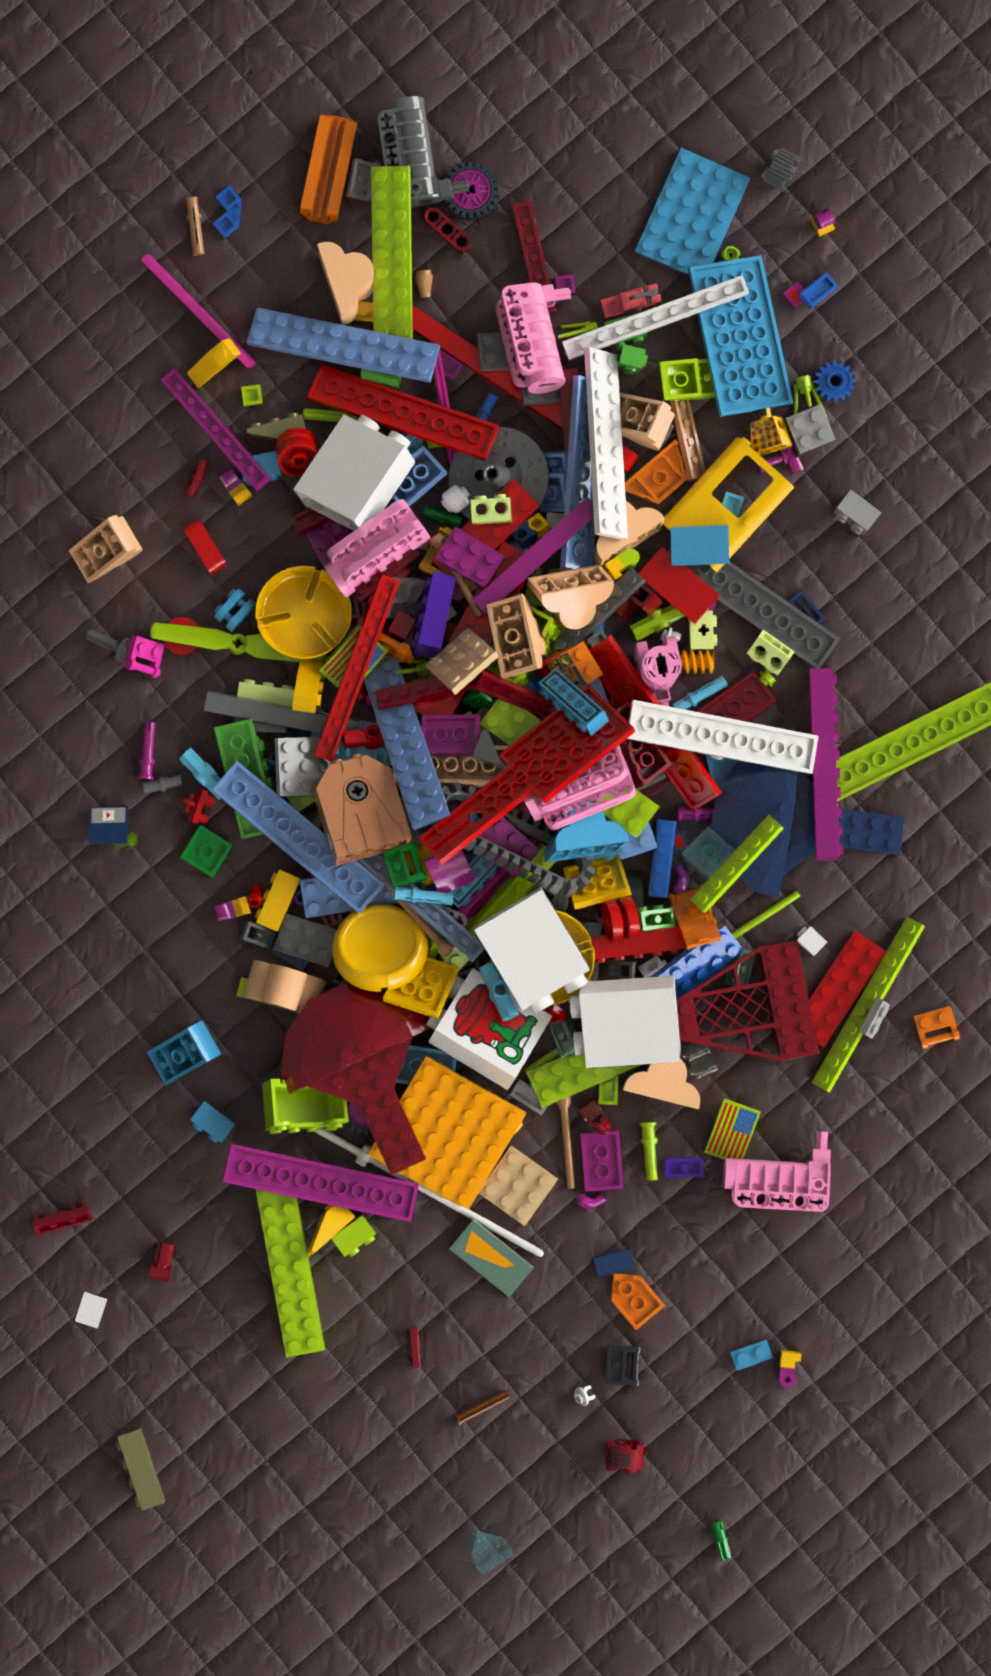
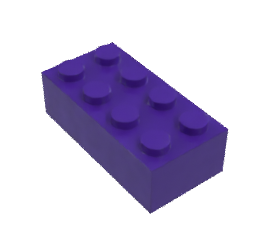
M434 571L431 577H427L426 583L424 582L422 594L425 595H423V599L419 604L418 611L420 614L416 619L414 627L416 633L412 638L410 646L413 648L412 654L432 659L441 650L456 580L455 576Z

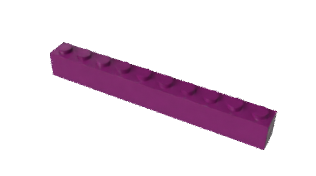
M833 668L810 669L808 673L810 731L812 735L818 736L812 773L815 861H837L840 855H843V844H839V836H842V825H839L838 817L842 816V808L838 806V798H841V787H837V779H840V768L836 767V760L840 758L839 749H836V742H839V731L835 730V723H838V711H834V704H837V693H834L833 686L837 685V675L833 674Z

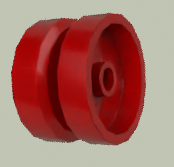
M291 428L281 433L276 440L275 448L281 471L291 477H302L318 453L316 437L307 429Z
M631 896L620 898L618 904L615 900L602 903L603 925L610 943L622 941L623 936L626 939L639 937V917Z

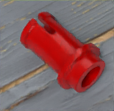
M255 884L250 888L247 902L252 908H257L262 904L261 894L263 890H261L262 887Z

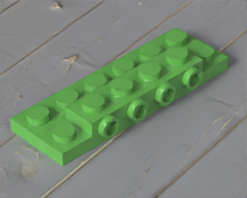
M252 718L214 727L225 774L238 761L272 790L274 782L272 777H268L267 770H269V767L266 763L267 758L264 759L262 751H265L264 742L256 736ZM235 811L241 839L263 835L261 831Z

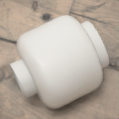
M453 485L442 494L443 500L441 503L449 513H459L469 505L468 496L470 494L464 486L460 488L457 485Z

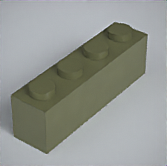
M141 1427L118 1435L116 1446L118 1451L123 1453L124 1459H122L124 1469L129 1471L130 1477H128L131 1489H135L136 1496H134L137 1507H141L143 1511L163 1504L165 1498Z

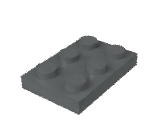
M285 914L274 950L329 968L333 957V938L337 929Z

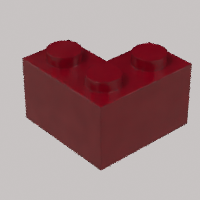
M643 584L615 613L623 620H626L638 606L651 616L662 604V600Z
M398 611L387 635L400 643L404 642L411 646L412 638L416 633V629H414L416 619L407 612L402 613ZM413 654L415 658L420 659L421 656Z

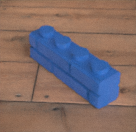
M657 819L655 841L658 848L653 850L648 897L664 899L668 897L676 821Z

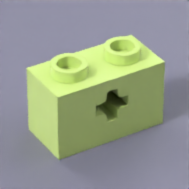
M707 611L696 625L689 620L690 650L713 651L714 646H717V634H713V627H717V617L713 615V611ZM702 626H704L705 630H708L705 636H702V632H698Z

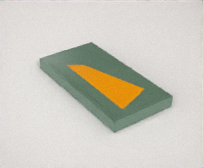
M475 1219L471 1221L450 1247L452 1252L508 1297L514 1293L534 1268Z

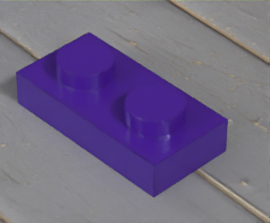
M665 1158V1178L704 1177L703 1158Z

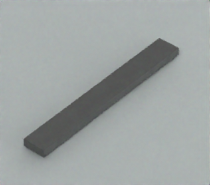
M207 691L204 711L245 719L252 718L255 721L322 733L329 715L320 712L294 711L290 706L213 691ZM349 718L344 731L357 730L359 720Z

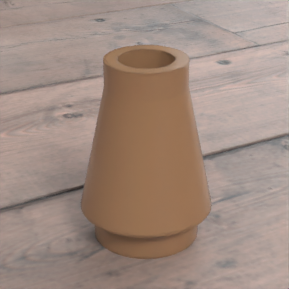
M431 270L416 271V276L414 277L419 291V298L431 297L433 280Z

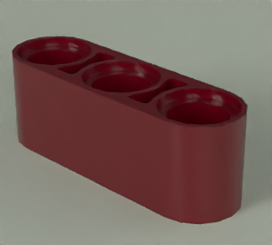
M432 207L425 212L426 225L458 253H466L469 250V236L439 209ZM431 214H436L438 220L431 222L428 220V217ZM444 227H451L453 231L447 235L442 232V229ZM459 239H464L467 244L464 247H459L456 242Z

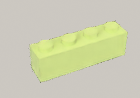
M244 679V682H239L238 697L293 707L294 690L292 686L282 685V688L274 687L273 683L263 682V685L255 684L256 681Z

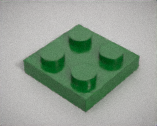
M200 825L180 858L213 878L233 845Z

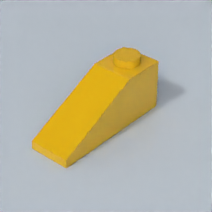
M230 338L222 340L205 354L187 374L197 388H200L238 357L241 352Z
M327 1205L324 1208L326 1212L321 1215L307 1252L309 1257L355 1218L349 1209L333 1205Z

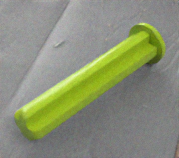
M304 408L303 419L339 422L343 415L356 421L359 419V417L337 410Z

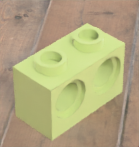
M506 494L494 495V498L487 499V496H475V500H471L472 524L512 522L510 498L506 497ZM500 503L506 505V510L503 513L496 512V506ZM479 505L487 507L485 514H477L476 509Z
M764 630L747 652L753 661L761 663L769 672L779 675L794 653L793 650ZM758 646L764 647L765 651H761ZM774 657H778L781 662H777Z

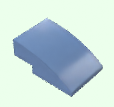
M568 450L546 451L543 454L548 465L549 484L539 510L540 512H564Z

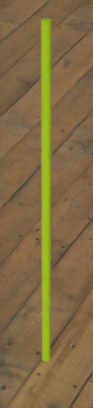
M797 890L731 934L737 939L801 897ZM555 1048L524 1070L528 1072L545 1065L560 1055L558 1049Z

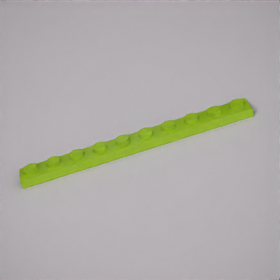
M906 917L811 1083L830 1093L863 1035L859 1031L876 998L884 999L925 927L923 924Z

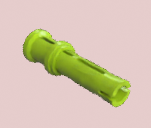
M656 1122L639 1123V1126L642 1128V1139L640 1140L644 1145L646 1181L658 1180L655 1143L658 1141V1138L655 1137Z

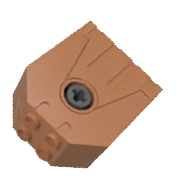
M361 754L354 755L345 761L342 759L335 760L328 766L316 787L314 799L334 866L382 854L384 851L410 843L412 836L390 767L368 755L361 756Z

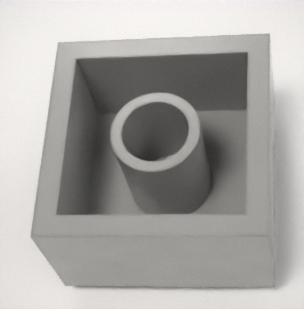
M822 404L784 419L797 455L836 440Z
M852 490L848 492L834 511V514H836L835 518L843 524L846 522L852 526L850 529L857 535H865L882 513Z

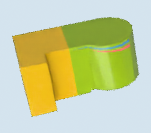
M627 549L605 563L603 569L615 583L621 578V572L636 566L640 558L639 553L635 549Z

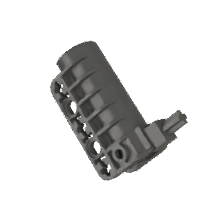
M409 96L392 100L394 109L381 111L378 115L384 166H394L392 165L393 162L398 166H410L411 208L454 199L453 194L469 191L468 180L451 183L450 179L438 180L435 176L424 98Z

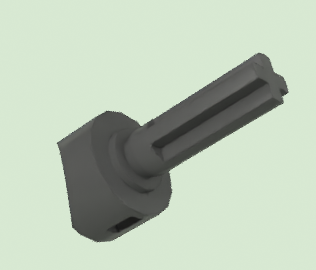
M92 629L87 632L86 640L115 652V660L125 664L131 639L125 638L120 643Z

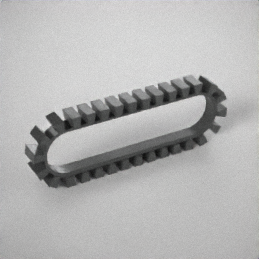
M453 783L449 789L447 786L443 787L442 791L446 803L452 800L464 802L473 795L477 788L469 785L464 792H461V783ZM513 808L503 816L516 829L546 844L557 835V829L548 834L550 829L546 823L538 829L537 827L541 820L535 821L533 818L529 824L526 823L531 815L524 812L519 818H516L520 811L517 808ZM438 820V821H436V822H433L432 825L434 826V825H435L436 823H438L440 820ZM478 836L464 847V849L470 851L474 845H477L473 853L481 856L485 850L489 851L484 859L490 862L496 855L499 856L495 864L503 867L509 861L510 863L506 870L512 873L518 866L521 867L516 875L522 878L528 872H531L527 880L535 883L539 877L543 878L538 886L544 889L550 883H553L549 891L557 894L564 887V897L572 896L576 891L580 893L595 875L596 868L589 867L595 860L593 856L575 858L574 860L579 869L578 877L566 879L481 836Z

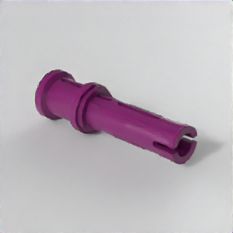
M144 722L142 756L138 760L140 768L137 779L154 780L152 771L155 764V759H153L155 722Z
M678 805L677 821L693 820L697 822L699 819H711L713 808H697L691 811L689 807Z

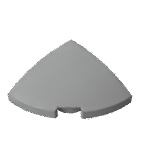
M391 577L399 580L400 583L387 619L396 617L398 611L406 612L407 609L405 607L409 606L412 601L416 602L422 593L424 580Z

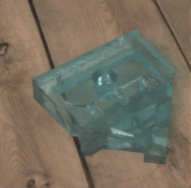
M477 1531L471 1555L481 1575L515 1555L504 1537Z

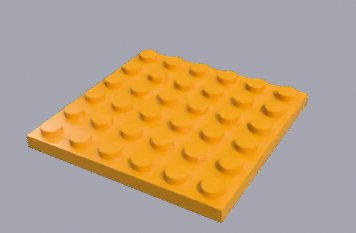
M426 1055L399 1099L426 1160L399 1173L469 1210L525 1117L526 1112ZM374 1141L368 1151V1155L386 1165Z

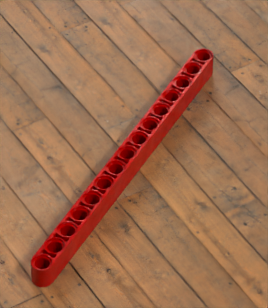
M412 305L413 332L430 343L439 344L441 350L522 403L521 389L513 383L510 370L481 372L478 348ZM561 403L525 405L563 431ZM622 445L624 471L628 473L637 460L638 455Z

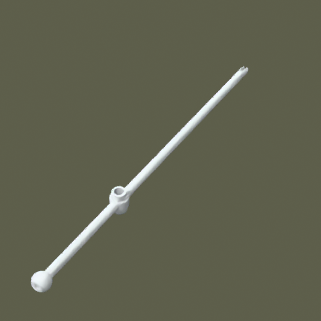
M318 1128V1131L315 1132L357 1156L355 1161L357 1164L366 1167L367 1163H371L390 1174L385 1164L368 1155L370 1146L364 1145L360 1149L335 1134L325 1131L324 1128ZM399 1172L393 1175L400 1180L417 1183ZM419 1184L418 1190L466 1217L472 1220L475 1219L484 1227L536 1256H543V1250L477 1213L455 1204Z

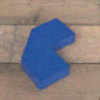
M230 185L215 196V199L226 212L215 220L212 225L224 239L238 229L240 225L242 199Z

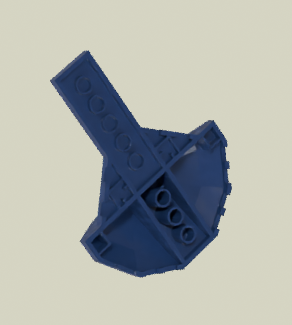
M738 761L718 785L722 793L714 798L710 832L714 840L717 839L719 841L717 849L718 851L722 850L720 852L721 857L726 850L725 859L727 860L768 815L776 820L784 829L738 878L757 894L779 896L783 876L815 852L812 783L805 773ZM842 809V816L838 817L839 825H842V836H839V844L842 843L843 848L899 856L905 817Z

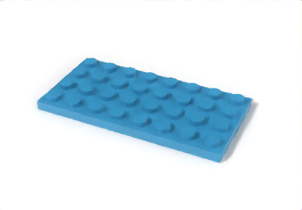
M762 255L689 267L688 273L693 293L743 275L749 294L697 313L719 417L759 411L763 408L771 409L792 405L793 399Z

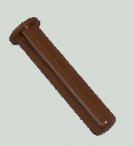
M503 1390L458 1414L456 1412L454 1414L462 1427L464 1422L509 1400L510 1395L507 1390Z

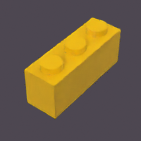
M300 660L292 710L315 713L316 706H320L322 695L319 693H323L324 682H321V680L325 681V677L318 670L322 667L323 661Z
M279 870L278 873L274 872L270 881L273 885L270 891L266 890L262 899L265 901L263 908L259 907L255 918H257L256 923L277 932L280 930L285 914L300 883V878L282 870Z

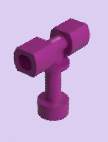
M789 434L792 446L781 449L779 455L765 461L771 466L780 462L783 465L787 464L791 475L804 469L800 458H796L792 448L795 446ZM755 462V467L759 474L766 472Z

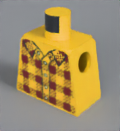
M770 408L760 409L761 420L751 423V448L760 456L792 446L783 418L772 416Z

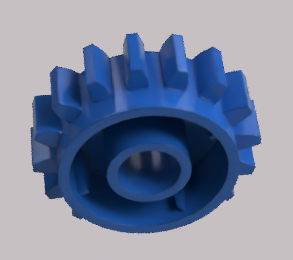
M836 360L833 361L832 365L826 362L825 368L819 367L821 373L815 374V377L818 378V380L814 381V384L818 385L815 391H820V398L826 397V402H829L830 399L834 403L838 399L843 402L845 400L844 396H851L849 390L854 391L855 389L851 385L856 382V379L851 378L855 373H849L850 366L844 368V362H841L839 365H837ZM830 379H838L839 385L833 386L830 383Z

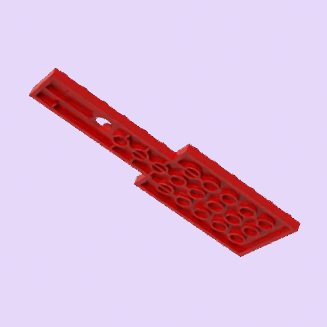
M590 684L586 685L581 691L605 711L609 720L603 727L591 736L586 731L582 732L574 720L572 722L568 720L563 710L558 711L556 709L498 755L508 766L504 771L450 812V816L441 819L422 834L418 840L443 865L532 793L545 804L635 733L634 727ZM473 812L483 813V817L479 821H470V815Z

